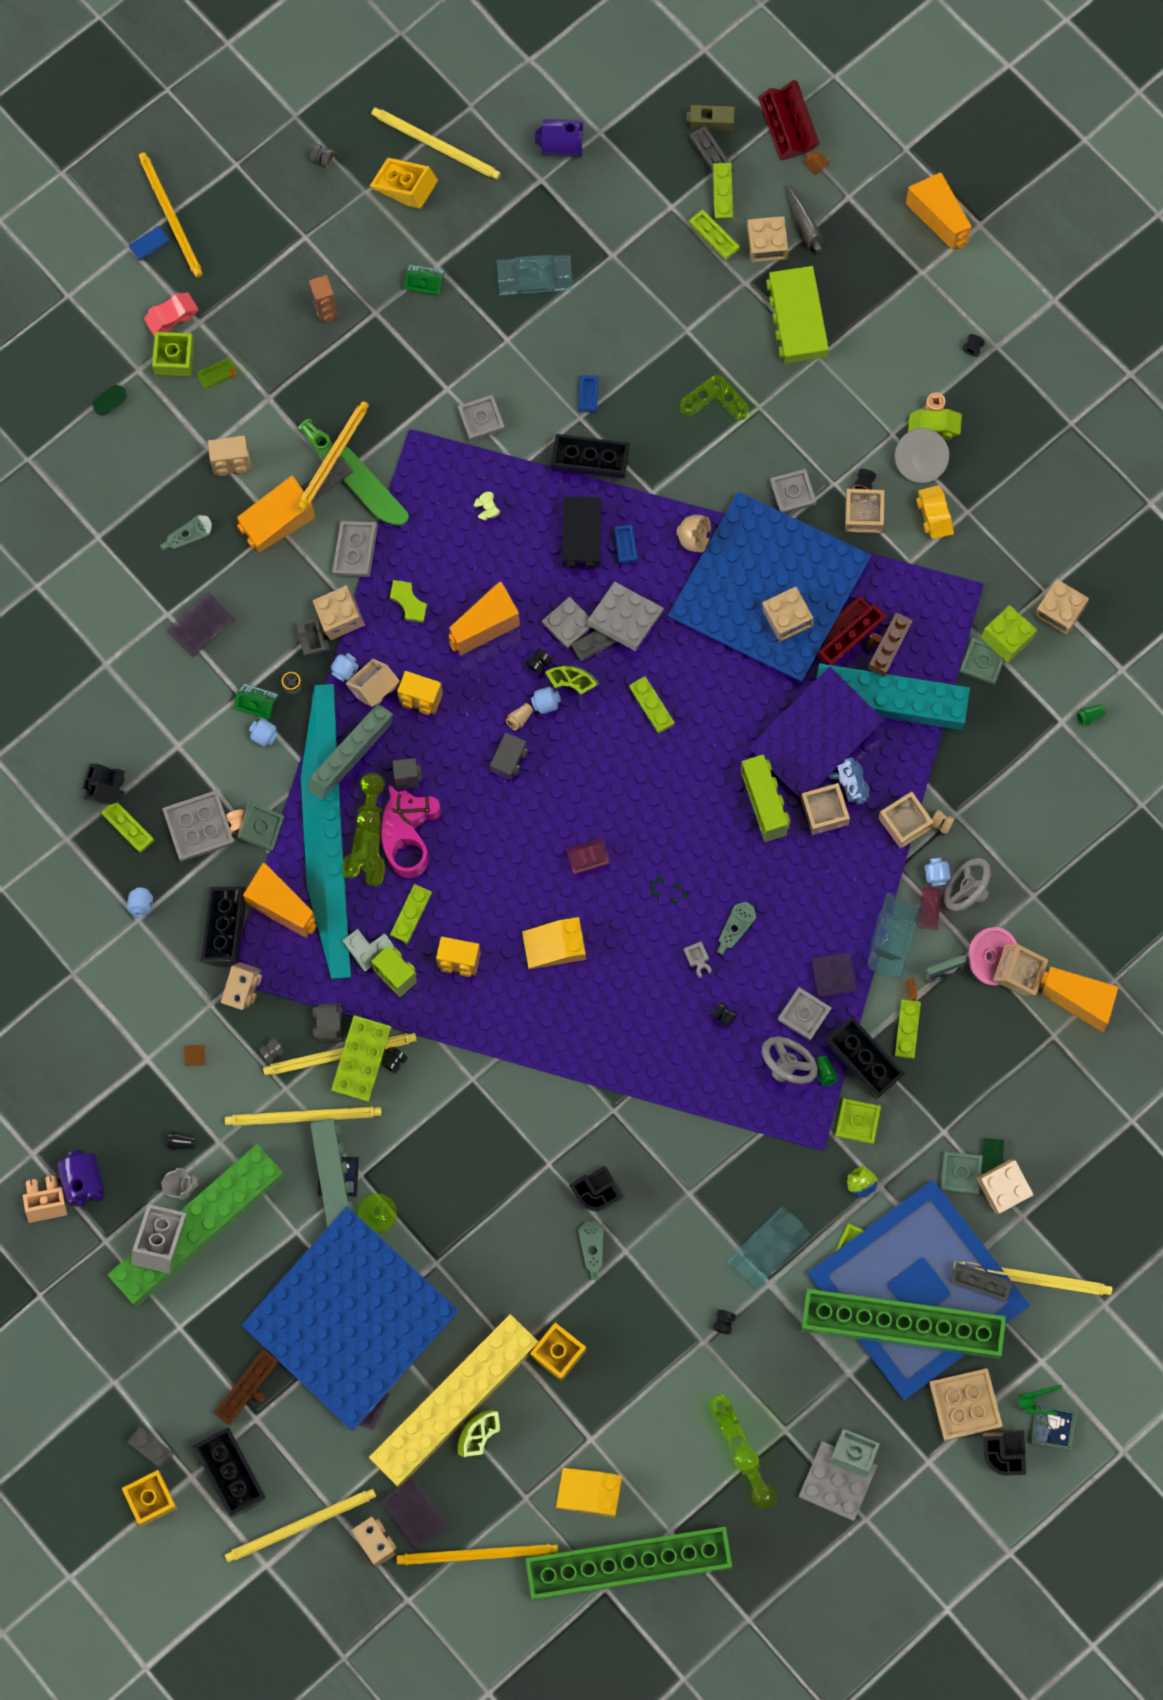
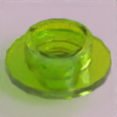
M372 1194L361 1202L358 1209V1217L375 1233L384 1232L395 1223L397 1208L394 1201L388 1196ZM376 1209L381 1210V1213L379 1215L374 1214V1211Z

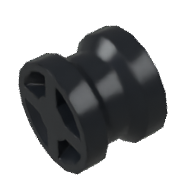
M969 334L967 343L963 345L962 349L965 353L977 357L985 341L978 335Z

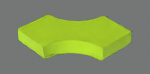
M393 580L390 600L402 606L405 611V620L424 623L427 603L419 601L414 596L412 583Z

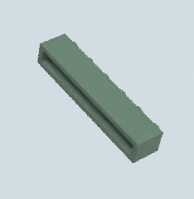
M376 705L310 777L308 790L324 800L390 727L393 714L381 705Z
M334 1119L310 1123L328 1227L346 1206L354 1212L353 1201L349 1200L348 1193L351 1192L350 1182L345 1179V1173H348L346 1161H342L341 1155L344 1154L343 1142L339 1143L338 1135H341L340 1124L336 1123Z

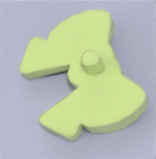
M492 492L483 493L474 503V507L483 506L486 509L478 515L479 518L485 521L487 518H495L500 514V510L496 508L493 501L494 494Z

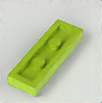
M713 163L715 219H733L731 163Z
M703 209L689 220V224L725 260L729 259L740 249V246Z
M646 676L629 685L631 692L658 734L675 725V722Z
M118 802L108 805L101 812L102 816L140 854L154 842V839Z
M414 884L390 933L391 938L408 945L432 895L431 891Z
M901 1000L895 1049L896 1058L911 1060L915 1058L921 1006L919 1001Z

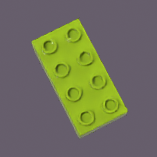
M763 754L742 761L741 775L764 841L767 842L787 836V830L790 828V818L788 813L783 811L784 801L781 794H777L776 788H778L776 778L771 777L772 767L769 759L766 760Z
M353 1016L331 1091L369 1102L391 1026Z

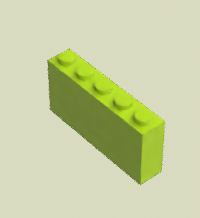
M813 266L769 272L766 286L768 291L771 290L772 296H769L770 307H774L775 313H772L773 323L777 324L778 327L775 333L777 341L781 343L779 356L784 359V364L827 358L829 348Z

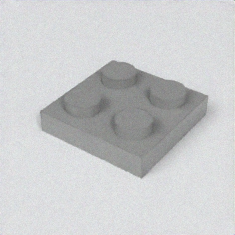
M493 394L458 406L469 441L505 430Z
M806 469L770 478L780 512L788 513L816 505L817 502Z
M570 597L542 620V624L567 649L571 647L572 643L578 641L592 629V627L586 625L589 616Z
M798 987L778 1017V1021L811 1041L831 1011V1007Z

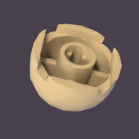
M703 515L688 516L677 528L679 541L688 551L704 552L710 539L706 538L707 532H711L709 518Z

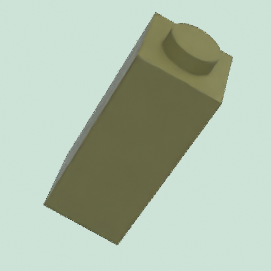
M691 105V112H687V123H690V130H698L706 126L708 131H733L734 107Z

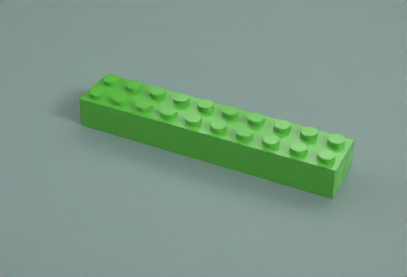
M256 1144L180 1211L186 1213V1218L170 1274L131 1265V1254L108 1274L109 1278L135 1307H138L285 1178L284 1173L263 1149Z
M807 1289L801 1332L1000 1359L1002 1356L1006 1316Z
M726 1527L525 1558L532 1601L732 1570Z

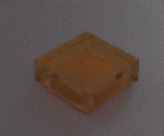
M818 149L803 160V163L814 175L829 165V161Z
M908 978L905 983L908 1000L916 1001L915 979Z
M204 1045L184 1046L185 1066L205 1065Z

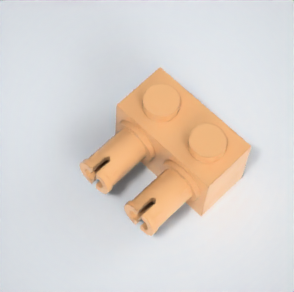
M49 1176L46 1177L47 1190L40 1192L37 1180L32 1179V1186L30 1180L25 1182L27 1194L23 1195L28 1223L67 1215L62 1187L58 1188L57 1176H51L52 1182Z

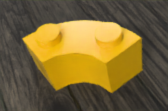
M940 485L918 490L919 498H916L918 508L922 509L925 520L923 523L925 533H929L932 539L954 534L952 518L947 508L945 494Z

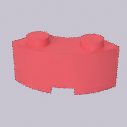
M175 293L165 303L151 307L144 320L155 336V332L172 331V327L179 322L184 324L199 309L189 293Z

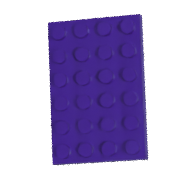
M829 666L753 742L749 749L756 756L764 754L765 759L770 761L772 771L801 799L802 793L815 790L884 719Z

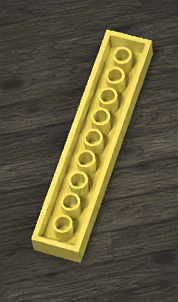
M510 1314L382 1443L369 1459L400 1488L516 1370L539 1342Z

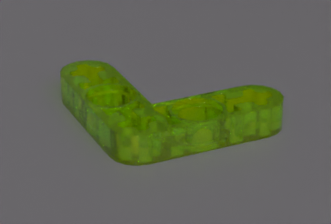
M714 375L684 397L680 403L681 412L684 415L690 416L716 397L735 419L745 420L749 415L747 403L720 375ZM714 382H716V383L721 382V383H720L721 389H720L718 386H715V387H714ZM704 391L708 394V397L700 399L698 393ZM726 394H732L734 396V400L728 402L724 400V396ZM687 403L688 405H690L691 403H693L692 409H685V404ZM737 407H738L740 410H742V409L744 408V414H742L741 412H740V413H737V411H738Z

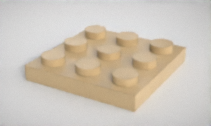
M988 1368L929 1382L944 1441L1003 1427Z

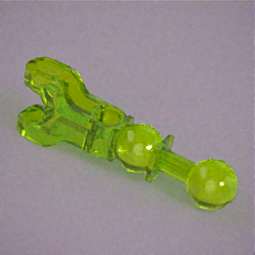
M368 773L361 780V789L366 794L365 805L358 808L357 824L359 827L356 828L352 853L343 860L342 873L344 877L351 879L356 877L360 872V868H362L366 874V883L377 887L382 883L385 871L384 862L379 856L380 829L378 827L381 823L379 813L382 812V809L376 807L377 795L384 789V780L377 773Z
M717 1395L710 1401L709 1410L728 1446L734 1451L732 1452L734 1455V1465L739 1471L743 1472L741 1473L742 1476L747 1474L754 1488L751 1496L754 1505L760 1509H769L777 1500L776 1490L771 1485L764 1483L757 1469L761 1467L760 1464L758 1465V1454L754 1449L750 1448L749 1444H746V1436L728 1398L724 1395ZM716 1402H721L724 1409L718 1410L715 1405ZM734 1436L741 1437L743 1442L740 1447H735L732 1444Z

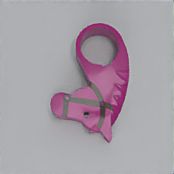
M390 786L391 799L387 803L382 821L383 848L389 864L398 875L405 878L417 877L426 870L429 856L424 842L414 828L424 823L426 819L435 820L440 817L441 807L435 797H414L407 793V790L397 792ZM403 845L416 846L423 851V857L416 866L404 868L395 863L397 849L400 850L404 847Z

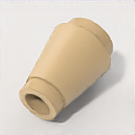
M525 703L510 713L506 719L507 725L514 731L521 729L533 712L532 707Z

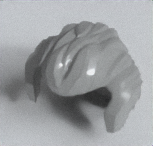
M176 1168L175 1171L168 1172L161 1183L162 1190L171 1198L185 1200L198 1187L199 1180L194 1175H188L184 1168Z

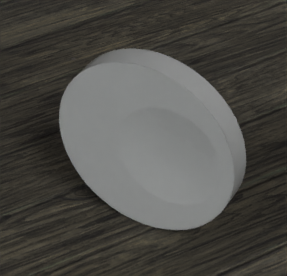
M917 428L904 434L897 443L895 462L901 474L907 479L918 483H926L937 479L945 471L949 462V449L943 437L937 432L927 428Z

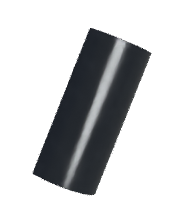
M556 434L551 470L625 479L630 443Z
M210 887L201 962L218 967H232V965L239 963L246 909L243 894L247 890L246 887Z
M853 1016L824 1041L876 1100L905 1074Z
M229 1427L193 1445L230 1517L238 1516L266 1499Z

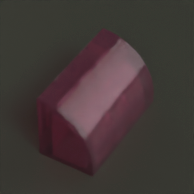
M601 837L565 848L574 875L610 863L605 843Z
M923 886L919 918L920 929L938 930L941 890L938 888Z

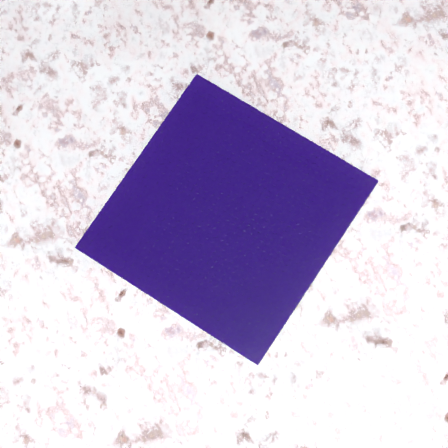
M410 429L389 488L390 494L407 511L409 518L402 526L387 524L379 519L370 577H360L354 595L365 626L340 637L333 662L339 654L346 656L348 653L357 659L355 663L359 666L358 672L368 662L375 659L388 665L400 681L396 685V689L387 693L379 703V705L393 714L390 727L339 782L348 935L358 929L368 944H370L385 933L394 947L402 954L401 958L405 963L410 962L416 969L417 983L403 996L399 997L374 971L373 966L364 972L351 953V978L331 979L317 926L315 931L305 938L251 908L242 935L239 962L261 969L262 980L259 986L256 985L255 990L317 1007L319 1003H342V1015L353 1018L355 1015L391 1026V1029L408 1034L415 1033L416 1036L823 1151L847 1071V1067L824 1041L851 1016L859 1024L861 1022L911 844L909 843L900 849L879 820L880 811L910 792H913L922 805L943 727L883 718L884 721L846 758H854V761L862 766V776L868 784L870 798H867V802L859 805L849 802L844 786L840 784L839 779H830L828 776L816 789L839 783L850 820L847 826L819 834H811L801 799L771 770V777H775L778 788H776L777 794H781L784 801L783 811L784 813L787 812L790 818V828L787 830V836L765 842L741 775L742 761L757 757L749 747L817 679L819 663H825L815 658L805 678L800 682L668 617L704 553L688 551L681 545L677 536L678 526L688 516H707L710 521L711 532H707L706 538H710V542L725 513L573 472L551 470V467ZM492 492L494 494L493 501L496 508L500 510V514L495 518H487L485 521L479 518L478 515L486 509L483 506L474 507V503L483 493ZM564 497H601L600 567L595 569H586L585 567L568 569L562 567ZM633 526L638 562L619 564L614 527ZM866 552L872 556L842 611L859 596L870 606L875 604L887 618L870 633L874 632L883 637L896 612L913 620L886 674L956 685L983 584ZM393 580L412 583L414 596L419 601L427 603L424 623L405 620V611L402 606L390 600ZM502 582L519 612L520 626L459 656L458 652H454L449 644V627L497 583ZM614 582L664 608L663 613L636 651L617 642L582 662L579 661L572 647L567 649L542 624V620L569 597L590 617ZM594 628L590 629L581 638L593 633L596 630ZM869 633L832 666L873 672L867 668L880 643L874 642L872 649L866 650L864 646L870 635ZM538 648L547 653L552 660L548 666L543 668L540 675L531 671L525 663L534 656V652ZM559 666H576L592 674L599 684L584 694H580L570 686L555 688L545 672ZM330 668L325 685L334 684L338 747L375 706L372 707L359 701L345 684L347 680L343 682L333 676V671ZM405 671L441 682L443 696L435 715H425L419 712L418 709H407L399 703L397 691ZM645 676L675 722L674 726L659 734L629 688L630 684ZM551 687L555 692H559L561 702L558 703V709L545 714L535 711L531 699L534 696V692ZM525 703L529 704L533 709L530 717L521 729L512 730L506 723L507 716ZM505 733L526 741L527 748L529 749L525 759H521L519 763L521 767L517 776L514 775L512 780L490 772V764ZM304 747L282 814L284 816L274 849L269 853L266 865L313 911L306 880L301 791ZM416 758V764H420L422 781H419L420 788L397 790L393 761ZM390 786L397 792L407 790V793L414 797H435L441 807L440 817L435 820L426 819L424 823L414 828L424 842L429 856L426 870L417 877L405 878L398 875L389 864L383 848L382 821L387 803L391 799ZM403 845V848L397 849L395 863L404 868L416 866L423 857V851L416 846ZM657 877L664 879V883L656 881L652 890L660 893L659 897L653 896L649 889L651 882L655 881ZM415 884L431 891L432 895L407 945L391 938L390 933ZM674 884L682 885L683 890L673 887ZM685 891L688 892L686 899L682 898ZM670 897L677 899V904L670 902ZM747 902L754 906L756 920L732 948H727L722 956L716 951L720 946L719 938L734 906ZM579 917L586 960L528 969L522 931L559 920ZM732 926L731 931L737 932L738 927ZM441 937L479 944L481 954L476 976L465 977L460 975L459 972L445 973L438 969L436 957ZM698 942H702L709 957V961H706L705 964L711 967L710 975L706 969L700 971L702 978L697 976V966L690 967L683 951L684 948ZM242 976V982H246V978ZM798 987L831 1007V1011L811 1041L778 1021V1017ZM722 1001L727 1005V1008L738 1013L728 1028L723 1027L719 1020L711 1018V1014ZM771 1037H785L802 1045L810 1052L815 1061L818 1057L827 1056L838 1075L837 1082L830 1086H823L819 1082L818 1071L816 1078L810 1083L797 1084L787 1080L784 1082L777 1081L772 1076L773 1071L764 1061L762 1055L763 1043ZM772 1045L769 1052L771 1058L776 1063L780 1056L775 1046ZM783 1045L786 1052L793 1054L797 1061L808 1063L796 1050ZM796 1069L792 1074L806 1076L810 1071Z

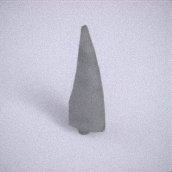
M786 184L785 188L790 206L807 249L814 247L816 253L822 252L821 244H824V239L816 223L796 193Z

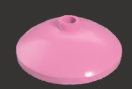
M999 927L983 929L977 933L970 944L968 952L970 968L975 977L987 985H1001L993 981L1003 950L1005 945L1017 944L1015 938L1008 931Z

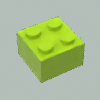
M155 332L152 362L155 375L192 376L195 343L192 334Z
M1009 605L984 629L981 639L1009 663L1033 640L1037 629Z
M388 945L371 962L374 971L401 997L417 983L416 969L410 962L405 963L401 958L402 954L396 948L392 949Z

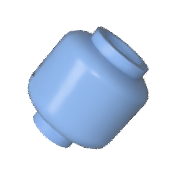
M348 653L346 656L339 654L330 667L333 671L332 675L343 682L350 680L359 668L358 664L355 663L357 659Z
M551 687L535 691L534 696L531 698L535 711H539L541 714L557 710L558 703L561 702L559 692H555Z
M261 719L259 722L254 721L249 729L252 732L250 739L262 747L271 746L278 735L276 732L277 728L265 719Z
M941 858L930 859V863L924 866L926 881L932 884V886L945 885L951 879L949 863L942 861Z
M136 888L129 893L127 910L134 917L138 918L149 914L152 908L153 896L145 888Z

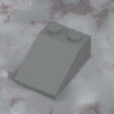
M148 1204L132 1250L131 1265L170 1274L186 1213Z

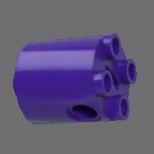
M543 119L542 126L539 129H535V144L542 148V155L582 157L583 120Z
M82 1150L67 1153V1158L57 1164L66 1202L74 1204L75 1207L86 1205V1201L104 1199L105 1192L95 1154H83Z

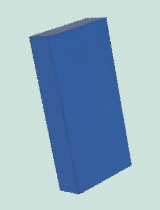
M157 226L131 243L129 248L137 259L141 261L169 243L170 240L161 227Z
M580 375L578 412L597 413L599 376Z
M633 526L614 527L619 564L638 562Z

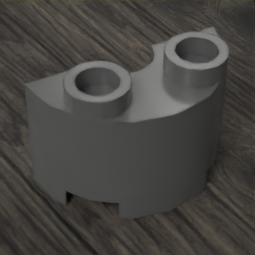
M318 618L296 623L304 657L330 651L328 641L323 640V636L326 633L322 625H319Z
M319 1003L317 1007H313V1018L316 1019L317 1026L313 1028L314 1038H318L319 1042H343L342 1003Z

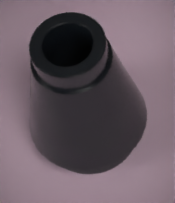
M173 1131V1133L168 1132L166 1148H171V1150L194 1148L195 1137Z

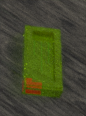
M231 358L196 372L204 390L238 376Z

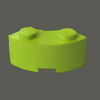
M919 409L909 414L908 432L917 428H927L940 434L944 440H952L953 437L960 435L962 414L949 409L939 411Z
M559 666L545 672L555 688L570 686L580 694H584L599 684L592 674L576 666Z
M493 1409L485 1410L468 1421L459 1437L458 1455L468 1457L483 1454L487 1439L492 1434L500 1431L498 1411Z

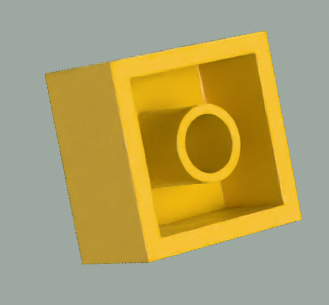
M405 671L397 691L399 703L404 708H415L425 715L436 714L443 696L441 682Z
M441 937L436 957L438 969L445 973L459 972L460 975L465 977L476 976L481 954L480 946L477 943Z
M554 1323L532 1350L530 1356L562 1382L587 1350L582 1343L557 1323Z
M159 1470L122 1488L131 1510L141 1527L178 1509Z

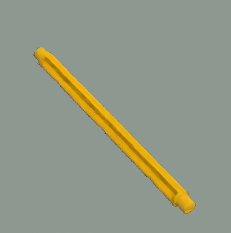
M142 152L138 155L140 164L145 170L186 257L190 270L196 278L203 275L201 266L151 164V160L145 152Z
M362 401L357 406L311 480L308 488H306L296 507L299 512H304L309 507L317 491L336 463L337 458L365 416L369 407L367 402Z
M549 1543L532 1546L405 1553V1555H397V1565L405 1564L406 1566L409 1564L550 1555L558 1553V1544L550 1545Z

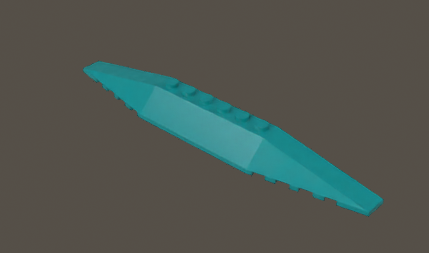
M334 684L314 686L301 772L306 880L331 979L351 978L350 953L342 942L348 936L340 783L335 786L324 800L308 790L310 777L337 749Z

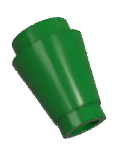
M1102 704L1085 707L1076 713V717L1081 726H1089L1103 715H1106V710Z
M827 1056L818 1057L816 1062L819 1082L823 1086L835 1084L838 1075Z

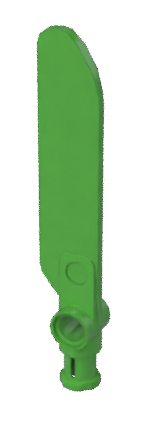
M310 418L304 420L298 427V430L308 437V442L314 447L315 452L325 459L334 444L326 433H323L320 429L317 430ZM326 442L324 446H318V443ZM345 446L339 457H344L353 473L343 481L378 519L394 526L404 525L409 518L407 511L352 450Z

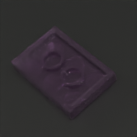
M207 593L170 626L167 631L194 657L234 622L235 619L210 593Z
M413 1477L381 1501L416 1550L420 1549L449 1526Z

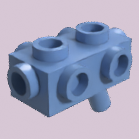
M854 758L845 759L843 764L837 766L839 772H832L829 778L839 779L840 784L844 786L849 802L856 803L857 805L863 804L870 797L868 794V784L862 776V766L854 761Z

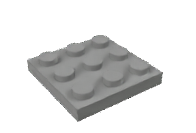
M614 582L587 620L586 625L636 651L663 613L664 608Z
M217 790L162 808L180 862L235 844Z
M822 1441L798 1498L854 1522L878 1465L872 1464L868 1476L864 1477L830 1463L835 1447Z

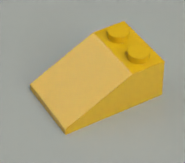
M387 158L370 187L406 206L421 209L437 184L438 179L429 166Z
M579 917L559 920L522 931L528 969L586 960Z
M563 1468L556 1508L616 1518L622 1476L604 1472Z

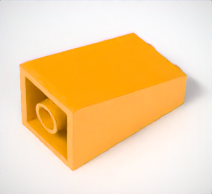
M940 172L908 187L907 206L952 250L957 247L962 248L966 246L969 242L972 226L942 173Z
M293 475L237 517L239 531L242 535H247L249 538L247 539L248 544L252 549L256 548L258 553L315 519L312 503L304 512H299L296 509L304 491Z
M502 582L497 583L449 627V644L454 652H458L459 656L520 626L519 612Z
M262 863L243 894L246 905L307 938L309 934L315 931L317 926L313 911L265 863Z
M1050 967L1049 972H1044L1040 983V988H1043V996L1097 1030L1105 1031L1118 991L1117 986L1054 967Z

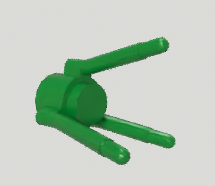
M1062 1385L1052 1386L1032 1393L1018 1394L1020 1409L1026 1410L1027 1414L1057 1415L1056 1411L1033 1409V1406H1037L1036 1396L1061 1389Z

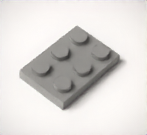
M340 522L332 570L334 576L370 577L378 530L376 522Z

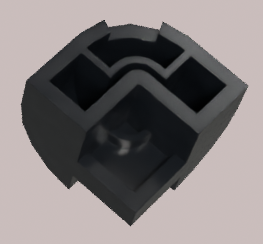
M90 764L83 784V789L86 790L84 799L103 805H111L120 801L125 794V791L119 789L124 783L125 771L110 769L100 764Z
M603 1166L589 1176L585 1174L569 1184L581 1205L591 1211H604L625 1198L618 1183L615 1182L606 1166Z
M1004 1429L985 1432L983 1434L984 1457L990 1469L998 1473V1475H1026L1024 1430L1004 1431Z

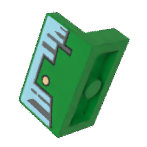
M409 265L405 272L404 289L440 295L445 270Z
M244 683L236 693L233 709L269 720L279 694Z

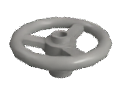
M981 858L971 859L962 864L952 874L943 893L944 904L949 910H964L975 902L982 903L988 897L987 886L991 877V866L989 863ZM981 866L983 868L982 880L978 881L973 877L972 867ZM964 873L965 878L960 884V891L951 898L954 884ZM963 897H968L965 901L957 903Z
M780 1036L771 1037L763 1043L762 1055L764 1061L773 1071L772 1076L777 1081L784 1082L787 1080L792 1083L805 1084L810 1083L816 1078L818 1071L816 1061L810 1052L799 1043ZM772 1045L775 1046L780 1056L776 1063L771 1058L769 1052ZM783 1045L796 1050L808 1063L797 1061L793 1054L786 1052ZM796 1069L810 1071L806 1076L792 1074Z

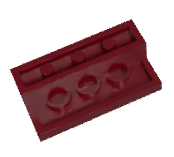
M792 80L782 89L769 88L758 97L780 160L806 154L820 144L798 81Z
M859 596L839 614L816 658L827 665H833L884 621L887 616L875 604L870 606Z

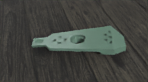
M197 515L187 524L167 536V541L159 545L162 551L170 547L177 549L210 536L212 523L209 517ZM187 531L189 532V535L187 537H183L182 533Z
M747 902L734 906L719 938L720 946L716 951L723 956L726 949L732 948L756 920L754 906ZM737 926L738 931L732 932L731 927Z
M596 1221L585 1222L578 1229L586 1269L591 1272V1280H599L598 1270L602 1268L604 1228ZM591 1247L596 1248L597 1252L595 1254L589 1253Z

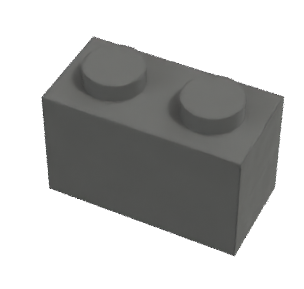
M505 733L490 764V772L512 780L514 775L517 776L521 767L519 763L521 759H525L529 750L527 742Z
M416 758L394 760L393 770L396 789L420 788L419 781H422L420 764H416Z
M141 1427L128 1441L130 1446L161 1470L174 1455L171 1450Z

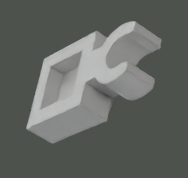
M702 942L683 949L690 967L697 966L696 973L698 978H702L700 972L702 969H706L708 974H711V967L705 964L706 961H709V957Z

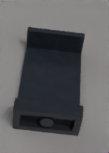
M564 497L562 567L568 569H576L577 567L595 569L600 567L601 497Z

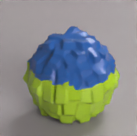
M864 1165L854 1169L848 1174V1190L852 1194L863 1198L869 1196L870 1193L876 1191L875 1189L878 1185L876 1174H873Z

